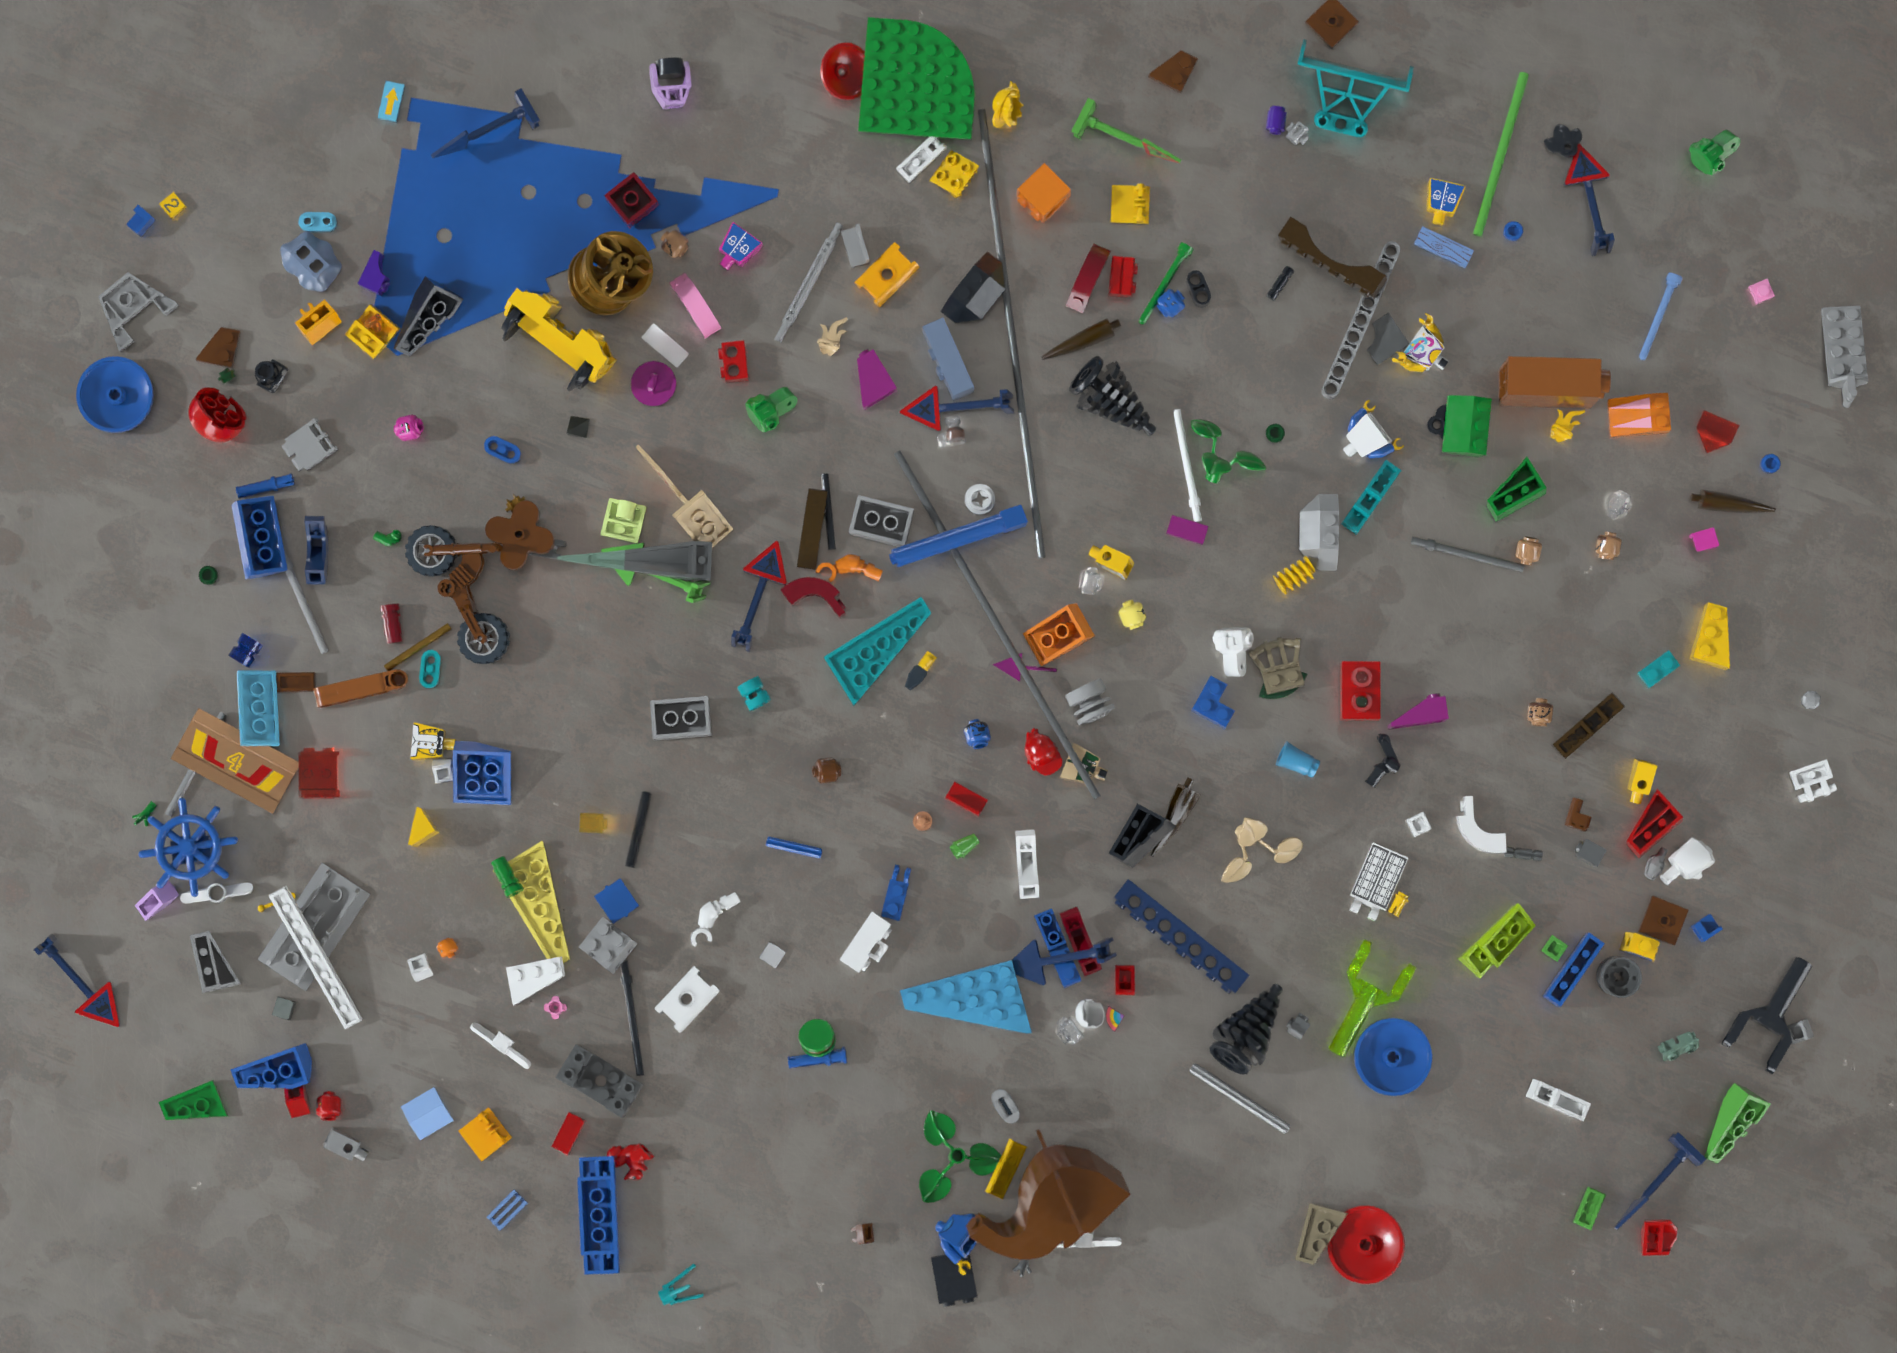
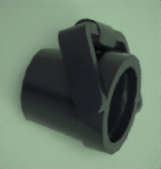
M274 359L271 362L262 361L258 363L255 368V378L259 383L256 385L270 393H275L285 378L288 368Z

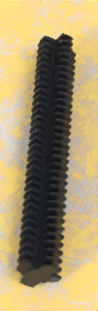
M641 792L638 813H636L635 825L633 827L634 832H632V839H630L631 846L628 848L629 853H627V860L625 862L627 867L635 868L634 863H636V856H638L636 854L639 851L637 849L640 847L639 842H641L642 838L640 835H643L641 833H643L644 829L642 828L645 826L644 821H646L647 816L645 814H647V807L650 805L648 800H651L650 795H652L650 792Z

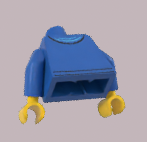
M973 1213L964 1215L954 1214L947 1222L938 1221L935 1228L939 1232L940 1245L944 1253L954 1264L957 1263L959 1265V1272L962 1275H966L962 1266H966L970 1270L971 1264L961 1259H966L977 1244V1241L969 1236L966 1228L968 1222L976 1216Z

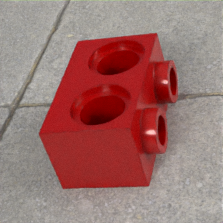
M744 340L721 343L722 348H718L719 360L723 359L724 367H720L721 378H725L726 383L749 381ZM731 348L737 350V355L734 357L727 355V351ZM732 367H737L740 371L738 375L732 376L729 374V370Z

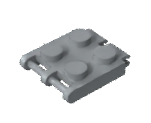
M314 418L285 438L286 443L282 445L289 458L296 455L291 461L298 471L304 468L308 471L338 450L337 446H334L327 437L328 433L324 432L318 424L319 420L317 418ZM313 425L316 426V428L319 430V432L321 433V435L318 434V432L316 431V429L314 428ZM323 439H325L331 449L328 448Z

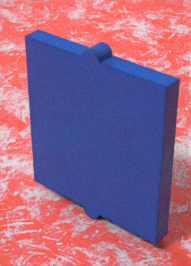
M618 879L610 886L606 885L604 890L594 896L613 924L624 916L628 917L630 912L639 907L621 879Z

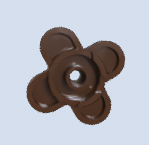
M525 500L517 503L511 518L496 516L491 518L485 526L487 537L491 541L503 545L500 560L510 570L522 568L527 561L529 553L546 554L552 550L555 544L553 534L548 529L537 526L540 512L538 507L531 501ZM522 532V536L517 538V534Z

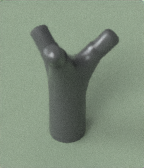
M1020 1260L1019 1264L1013 1268V1271L1016 1272L1020 1269V1277L1024 1276L1025 1269L1028 1273H1031L1029 1260Z

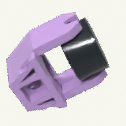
M663 58L656 60L655 64L650 65L652 93L663 109L682 108L691 89L689 62H683L682 58ZM683 77L684 80L682 85L660 86L658 83V79Z

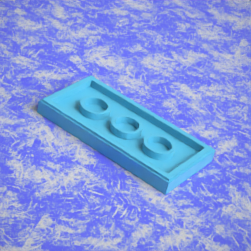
M238 670L237 691L240 746H279L276 671Z

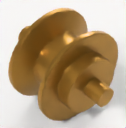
M513 494L514 499L511 501L506 499L508 502L506 504L508 507L505 509L506 512H513L515 505L524 501L525 497L520 498Z

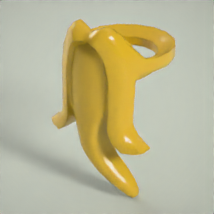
M1558 409L1559 416L1552 425L1550 437L1557 442L1572 439L1573 434L1571 430L1574 425H1579L1580 423L1573 421L1570 424L1574 416L1583 414L1585 410L1571 411L1563 418V412Z

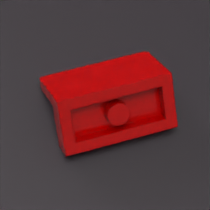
M955 781L945 799L978 817L988 801L986 798Z
M568 1112L551 1147L563 1152L567 1156L570 1155L587 1120Z

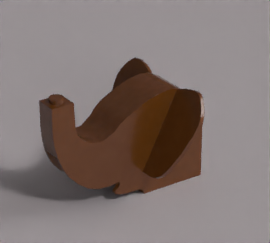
M1038 1129L1036 1132L1043 1149L1034 1156L1024 1172L1018 1191L1019 1202L1017 1211L1009 1220L1000 1223L994 1222L978 1213L966 1225L969 1236L995 1253L1019 1260L1041 1258L1050 1254L1058 1247L1061 1241H1063V1247L1066 1249L1073 1245L1083 1234H1091L1131 1195L1121 1171L1085 1148L1069 1145H1051L1047 1147L1040 1129Z

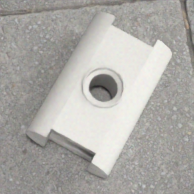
M695 966L654 1008L659 1014L662 1015L664 1012L676 1023L673 1027L680 1033L720 992L714 984L710 987L699 976L701 972ZM686 994H690L692 1001L686 1005L683 1003V997Z

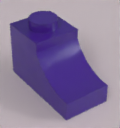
M373 250L357 284L382 297L383 293H386L389 289L390 279L383 273L382 264L385 256Z

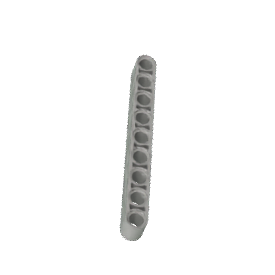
M1394 241L1385 244L1375 265L1377 270H1379V266L1382 264L1388 267V272L1383 273L1386 275L1387 281L1400 254V246ZM1392 247L1395 249L1396 254L1391 256L1387 254L1386 249ZM1387 281L1375 299L1371 296L1367 298L1362 295L1322 387V395L1326 399H1334L1340 392ZM1370 299L1373 301L1374 305L1372 307H1366L1364 305V300ZM1363 316L1366 319V323L1363 325L1358 324L1356 317ZM1349 334H1356L1358 336V341H1350L1348 337ZM1341 352H1350L1351 358H1342ZM1340 368L1344 374L1338 377L1334 374L1333 370ZM1333 385L1336 388V392L1329 394L1326 391V386Z

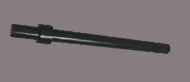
M628 960L620 965L622 973L620 979L621 985L624 986L636 1076L644 1075L631 988L633 981L632 975L629 974Z

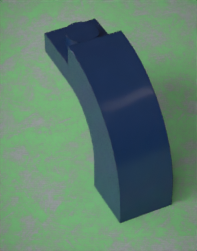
M305 516L304 522L307 537L306 584H326L328 571V529L325 524V516Z

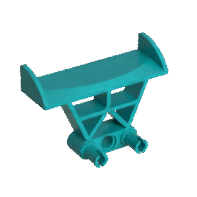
M1303 39L1297 65L1314 68L1317 71L1323 107L1314 115V122L1317 127L1355 137H1363L1368 132V125L1364 119L1389 88L1409 92L1414 70L1413 66L1409 68L1407 79L1403 80L1304 55L1307 40ZM1320 70L1350 77L1348 90L1323 85ZM1355 79L1384 86L1376 98L1351 92ZM1324 91L1341 96L1326 105ZM1349 97L1359 118L1329 110ZM1354 98L1372 103L1362 114ZM1340 118L1345 119L1347 123L1343 128H1338L1335 124Z

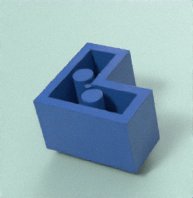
M1210 676L1191 710L1223 729L1227 727L1235 710L1218 702L1227 684Z

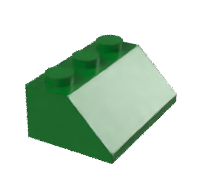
M1460 395L1447 396L1442 452L1476 458L1486 456L1491 398Z

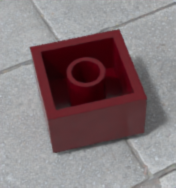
M635 172L604 195L607 202L629 229L659 206L657 199Z

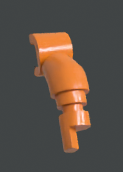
M847 554L835 561L836 564L834 565L828 562L820 564L816 569V573H820L823 567H829L832 570V576L829 578L830 582L836 578L837 573L841 575L849 572H857L859 574L863 572L864 576L879 581L883 570L874 567L875 565L870 562L866 564L865 560L860 559L861 557L858 555Z

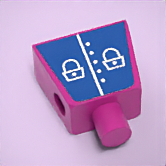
M733 222L719 248L720 253L725 256L719 265L727 271L734 263L743 267L762 249L763 243Z

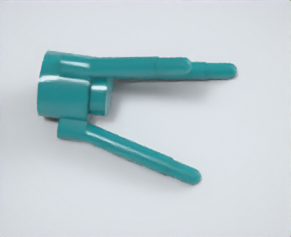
M692 1264L669 1283L663 1285V1289L658 1291L664 1305H673L704 1297V1294L701 1293L677 1298L678 1293L690 1288L691 1285L688 1284L676 1290L674 1287H671L695 1268V1264Z

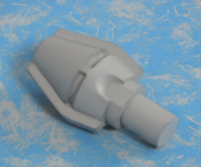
M1661 847L1658 854L1652 855L1648 859L1644 872L1648 879L1654 881L1662 873L1665 866L1664 857L1668 852L1666 848Z

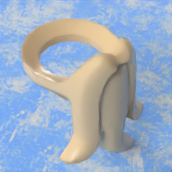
M847 317L834 322L829 332H827L825 325H820L824 331L822 338L818 339L817 343L822 354L832 356L840 348V337L847 331L840 330L837 334L836 331L839 325L847 321Z

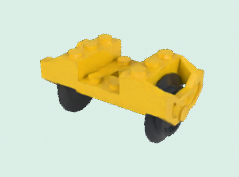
M517 288L508 299L504 308L506 309L504 315L507 317L501 327L504 331L502 338L504 342L509 340L520 327L577 371L567 387L568 391L574 388L582 389L589 381L596 383L598 379H601L611 369L617 359L613 357L608 343L603 339L605 336L602 333L590 328L588 330L581 329L578 334L573 330L569 332L564 328L565 324L557 318L553 320L562 308L558 305L560 302L552 295L530 293L528 290L523 292Z

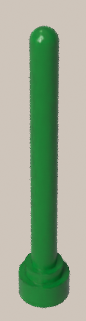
M1183 242L1179 244L1177 248L1178 255L1139 318L1140 324L1143 325L1147 322L1158 303V298L1165 292L1184 258L1187 259L1188 256H1191L1194 249Z

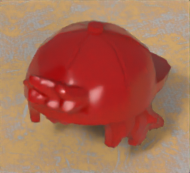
M1033 728L1031 732H1027L1024 752L1028 759L1027 763L1031 765L1032 770H1036L1045 776L1058 771L1062 766V758L1056 743L1049 736L1040 734L1038 729Z

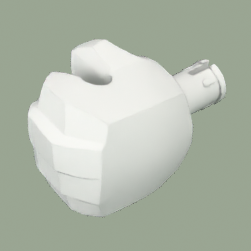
M1694 837L1690 838L1668 858L1672 867L1661 875L1660 879L1666 885H1669L1679 875L1684 879H1700L1702 877L1701 872L1715 862L1712 849L1701 840Z

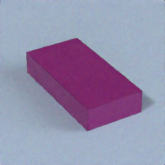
M1172 515L1166 534L1203 545L1209 526Z

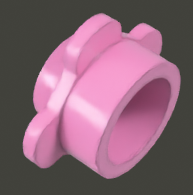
M553 996L552 1000L544 1005V1010L548 1011L553 1019H558L559 1015L567 1010V1005L563 1004L558 996Z

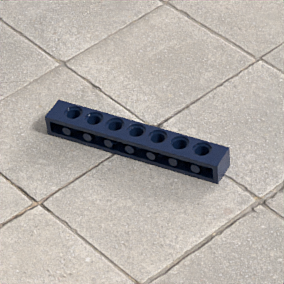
M1129 879L1113 897L1116 900L1114 903L1122 910L1126 907L1131 911L1130 916L1138 922L1141 919L1146 923L1145 928L1153 934L1155 932L1162 936L1160 938L1161 941L1168 946L1170 944L1177 948L1175 952L1183 958L1185 956L1189 957L1192 960L1190 964L1198 970L1200 968L1204 969L1207 972L1205 975L1213 982L1218 980L1222 984L1221 988L1228 994L1231 992L1235 994L1250 976ZM1136 896L1140 899L1138 907L1130 905L1129 900L1131 897ZM1151 908L1155 911L1153 919L1145 917L1144 912L1146 909ZM1166 920L1170 923L1168 931L1160 929L1161 921ZM1181 932L1185 935L1184 943H1177L1175 941L1176 933ZM1196 944L1200 947L1201 952L1199 955L1191 954L1190 947ZM1209 956L1216 960V964L1212 968L1205 964V960ZM1224 968L1229 969L1231 972V977L1227 980L1223 979L1220 975L1221 970Z

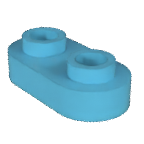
M305 212L299 217L298 221L299 226L305 232H332L337 227L336 217L329 212ZM306 219H311L310 224H305ZM330 219V223L325 225L324 220Z

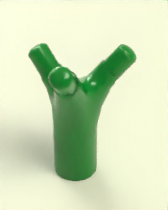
M151 801L141 813L132 816L133 819H137L134 825L144 820V825L148 826V817L157 805Z

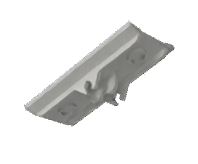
M322 863L296 903L325 954L329 957L370 894ZM282 922L258 960L307 991L315 976L284 922Z

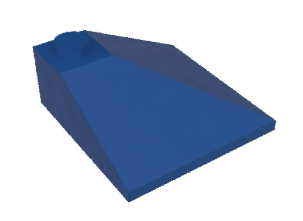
M455 741L453 748V803L511 805V751L475 741Z

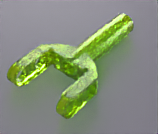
M1366 939L1362 942L1346 972L1355 999L1328 1047L1331 1052L1340 1057H1346L1371 1008L1399 1000L1416 969L1414 965L1409 963L1401 971L1388 996L1386 992L1360 978L1356 979L1371 951L1372 942Z

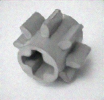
M1299 121L1296 125L1291 122L1286 128L1288 132L1286 137L1295 145L1299 142L1304 144L1309 138L1307 135L1308 128Z

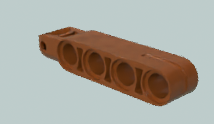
M395 669L314 688L317 708L402 689L408 683V676L404 671Z

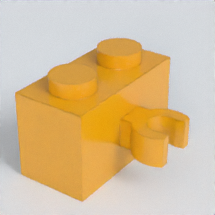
M325 299L315 307L309 302L310 310L308 312H304L301 308L300 312L303 317L295 322L302 335L311 345H314L342 322L336 311Z

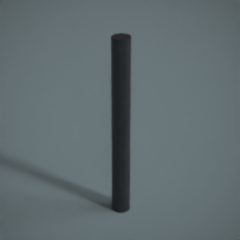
M825 473L821 474L822 490L828 491L825 507L828 550H835L829 475Z

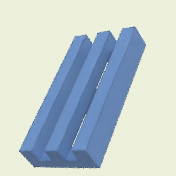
M514 1189L487 1218L501 1231L528 1202ZM515 1195L517 1198L494 1219L493 1216ZM521 1201L522 1204L500 1225L498 1222Z

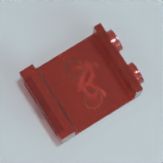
M303 748V751L298 753L299 799L340 798V790H337V756H339V751H334V748H322L323 751H315V748Z

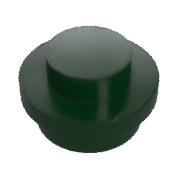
M224 369L218 373L220 375L217 378L218 381L221 380L222 384L233 379L236 377L234 374L235 370Z
M1271 424L1268 426L1266 437L1270 442L1278 443L1283 440L1285 431L1281 425Z
M204 566L199 571V579L205 585L214 584L218 579V572L212 566Z

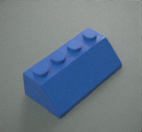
M274 496L237 500L231 506L245 579L265 577L287 571Z

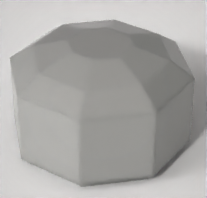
M1807 691L1801 696V704L1806 709H1816L1821 704V696L1816 691Z

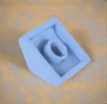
M435 1087L401 1106L419 1140L454 1121Z

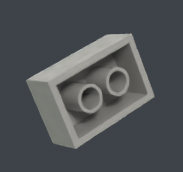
M858 495L849 528V535L897 547L906 545L914 509Z
M708 696L650 701L654 741L712 736Z

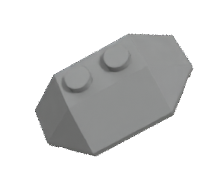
M1318 494L1300 511L1299 550L1317 570L1337 571L1339 552L1338 494Z

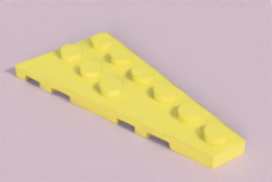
M542 840L508 861L515 877L519 879L518 883H521L524 888L522 892L510 897L545 957L547 959L562 957L563 963L570 960L546 850Z

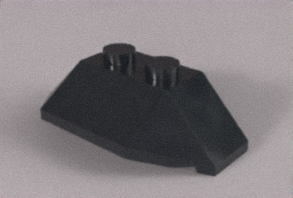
M987 251L952 292L940 312L954 323L981 320L1005 290L1003 263Z

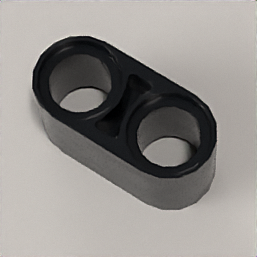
M1197 270L1191 271L1187 276L1186 285L1194 304L1199 308H1204L1210 303V290L1203 274ZM1197 276L1200 279V283L1192 284L1190 278ZM1205 294L1207 301H1198L1197 295Z

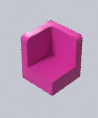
M1714 527L1689 535L1690 539L1694 541L1697 552L1719 546Z

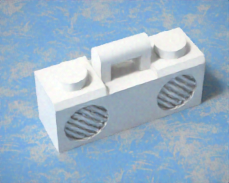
M871 912L840 958V961L858 973L861 970L865 972L871 963L868 961L870 957L879 962L889 947L881 940L882 938L886 940L892 932L890 929L891 924ZM876 943H877V944L880 945V947L878 948V950L876 951V953L873 955V954L870 953V952L872 951V949L874 948V946H875Z

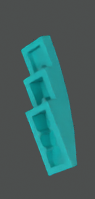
M1385 460L1341 525L1357 535L1402 470Z

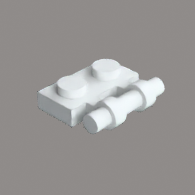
M1827 759L1789 772L1795 790L1801 788L1804 790V794L1798 795L1800 803L1805 801L1811 802L1816 797L1822 795L1825 797L1830 795L1831 792L1837 791L1835 783L1828 785L1826 781L1833 778ZM1819 782L1821 788L1812 791L1810 785Z

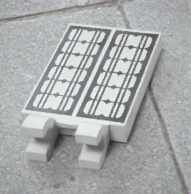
M1373 842L1350 893V896L1355 898L1350 911L1358 913L1361 904L1369 906L1371 910L1367 918L1372 921L1376 920L1380 909L1386 911L1408 857Z

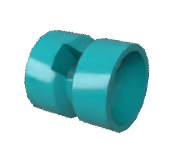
M759 676L737 687L741 696L746 697L745 703L749 711H753L771 701L768 692L762 689L764 685Z

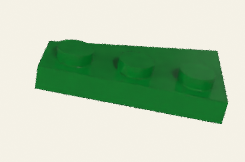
M214 1080L158 1102L165 1120L228 1116Z

